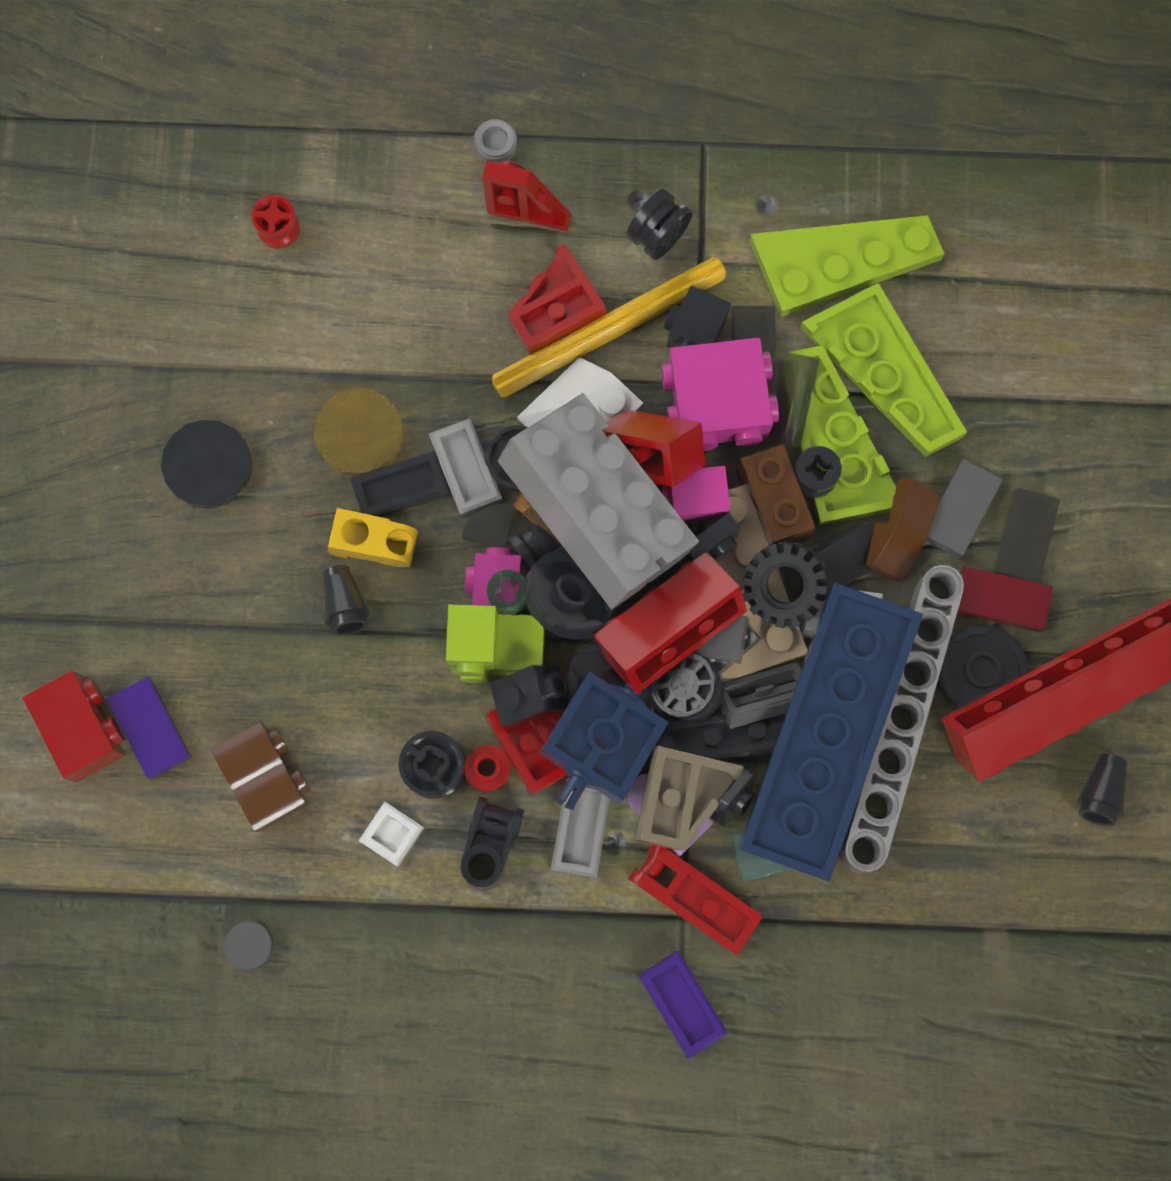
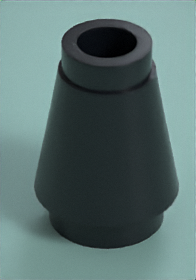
M337 565L326 569L323 572L325 624L331 627L332 633L337 636L352 635L364 630L368 626L367 617L370 615V612L350 573L349 567Z
M1108 753L1099 756L1098 762L1077 799V804L1080 806L1078 814L1081 818L1101 826L1116 825L1117 818L1124 815L1126 768L1128 764L1124 758Z

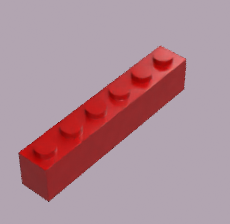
M1171 598L943 717L942 721L957 762L980 782L987 777L999 774L1004 768L1040 752L1044 747L1066 735L1078 732L1083 726L1100 717L1118 711L1123 705L1148 692L1159 689L1163 684L1170 681Z

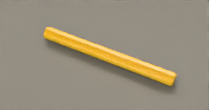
M711 257L493 374L492 383L494 388L502 398H506L579 357L671 309L673 305L677 306L682 303L690 286L704 291L723 281L726 277L724 265L718 257Z

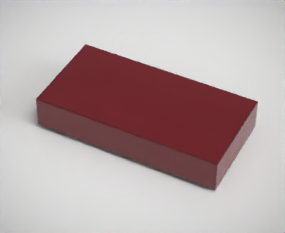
M966 566L960 570L964 589L957 614L1039 633L1045 630L1052 586Z

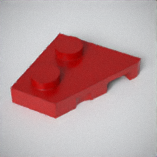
M486 161L482 179L487 214L568 232L572 214L530 170H526L518 163L512 161H501L499 163Z
M566 244L558 247L555 251L556 258L544 274L539 273L529 285L528 293L520 298L508 313L509 322L529 355L607 314L606 306Z
M494 709L488 712L484 719L507 755L530 797L568 776L560 766L539 754V751L560 719V714L547 713L514 727L501 728L497 710Z

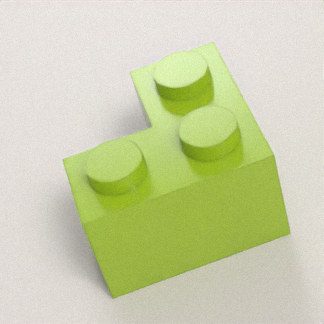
M448 604L446 662L453 675H460V681L485 683L488 682V676H508L532 665H544L545 628L532 615L498 614L496 606Z

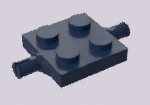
M590 671L584 677L539 751V754L560 766L569 776L561 793L556 798L560 805L566 802L571 791H573L564 807L574 810L586 787L599 791L618 804L625 799L669 723L648 709L642 699L639 698L642 691L636 695L627 683H625L624 687L611 685Z

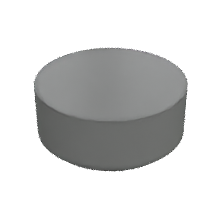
M492 119L482 123L474 134L476 154L484 163L486 161L495 163L510 161L517 151V137L513 127L499 119Z

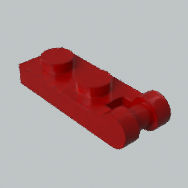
M651 844L646 851L649 857L640 870L635 867L628 880L737 956L763 916L666 847ZM664 866L676 873L667 888L655 881Z

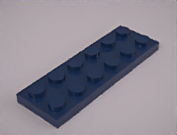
M835 582L831 584L738 848L740 850L822 880L830 881L922 620V613Z

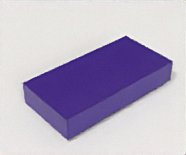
M147 676L106 698L147 779L152 780L192 758L151 678Z
M679 951L674 952L638 975L687 1059L728 1034Z

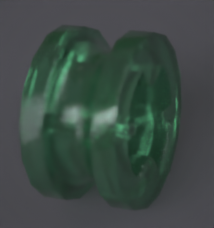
M501 570L490 578L486 588L487 597L491 606H496L497 612L506 615L515 614L526 605L524 599V577L517 571ZM504 581H510L512 587L518 584L521 588V591L515 593V601L506 604L504 597L500 601L495 597V594L501 591V583Z

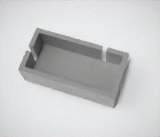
M581 393L512 437L498 459V463L608 606L614 609L642 589L648 582L653 581L681 561L699 541L617 435L614 433L607 437L604 434L609 425L586 395Z

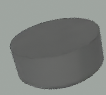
M242 922L237 924L226 936L224 943L226 957L231 964L240 969L250 970L263 966L269 961L274 951L272 933L266 926L258 922Z

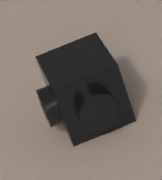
M690 286L681 307L673 305L663 329L669 331L667 347L716 343L727 322L731 303Z

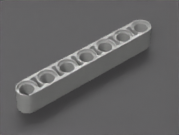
M948 565L932 567L918 581L914 589L909 609L923 614L921 622H927L934 627L936 640L935 642H926L916 634L906 665H916L923 671L924 683L921 686L910 684L905 679L903 671L839 853L843 865L854 873H866L877 870L885 863L888 857L963 594L964 582L962 576L956 569ZM939 580L943 582L949 591L948 598L938 599L933 596L929 589V581ZM893 708H904L910 713L912 718L910 729L902 730L893 724L891 719ZM881 751H890L898 757L899 769L896 774H888L880 768L878 757ZM870 794L878 795L886 802L887 812L882 819H875L866 811L865 803ZM858 838L869 841L873 846L874 857L867 865L857 862L853 856L852 847Z

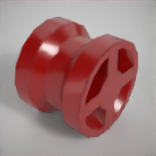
M275 194L266 195L253 206L251 212L252 223L265 245L281 249L292 245L296 241L300 233V223L289 200ZM281 221L285 223L276 229V225L280 224Z

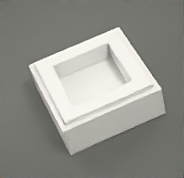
M384 802L359 841L399 867L424 827Z

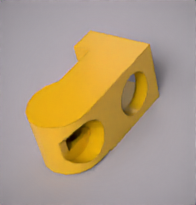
M337 508L328 544L329 556L345 559L352 557L394 567H410L418 530L408 525L389 521L390 519Z

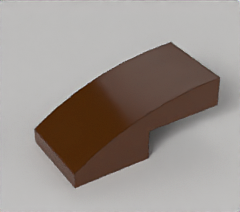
M912 478L898 480L889 522L875 523L866 566L894 581H902L913 566L927 539L937 511L940 494Z

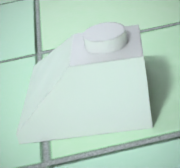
M579 357L517 419L524 426L530 427L581 393L586 395L606 422L625 410L643 412V402L611 372Z

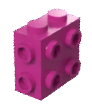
M760 338L670 348L668 363L661 364L664 391L672 390L674 405L667 407V417L702 423L704 451L714 449L718 446V443L735 441L738 446L755 445L762 442L763 438L769 436L773 422H778L779 411L776 395L768 394L766 379H772V362L769 352L762 353Z

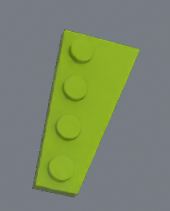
M928 215L750 234L749 238L780 317L941 261L944 256V251Z
M879 283L801 323L800 329L817 346H824L831 361L925 457L966 435L965 427Z
M821 345L779 354L778 362L800 454L807 448L824 446L836 453L842 465L841 476L833 491L826 497L812 499L818 527L891 512L896 486L889 475L890 469L883 456H879L868 435L869 430L862 417H858L848 398L849 393L824 346ZM817 463V467H818V468H820L822 471H827V469L824 470V469H823L821 466H819L818 463Z

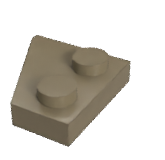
M661 746L654 747L635 841L679 851L686 850L699 833L700 825L705 819L710 818L719 806L720 798L731 783L741 776L744 766Z

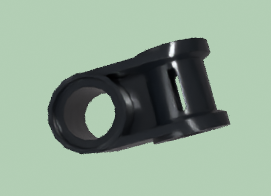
M479 797L469 827L468 840L460 866L462 876L470 887L480 891H487L500 884L511 850L514 849L525 813L524 809L517 808L516 811H511L488 804L487 798ZM487 820H491V821H494V822H497V823H501V824H504V825H506V826H502V825H498V824H495V823H492V822H488ZM480 856H488L496 864L493 876L484 881L476 880L470 874L472 861Z

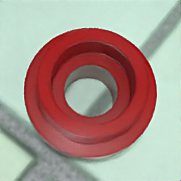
M484 745L477 747L468 755L465 761L464 772L468 782L474 788L483 792L498 790L507 782L511 766L507 755L500 748ZM492 760L496 764V770L493 775L485 777L479 773V765L482 761Z

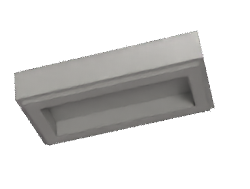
M470 418L429 433L461 518L503 502L495 479L486 465L485 454Z
M586 787L574 810L564 807L573 791H571L566 802L562 804L551 870L597 878L610 798L595 789Z

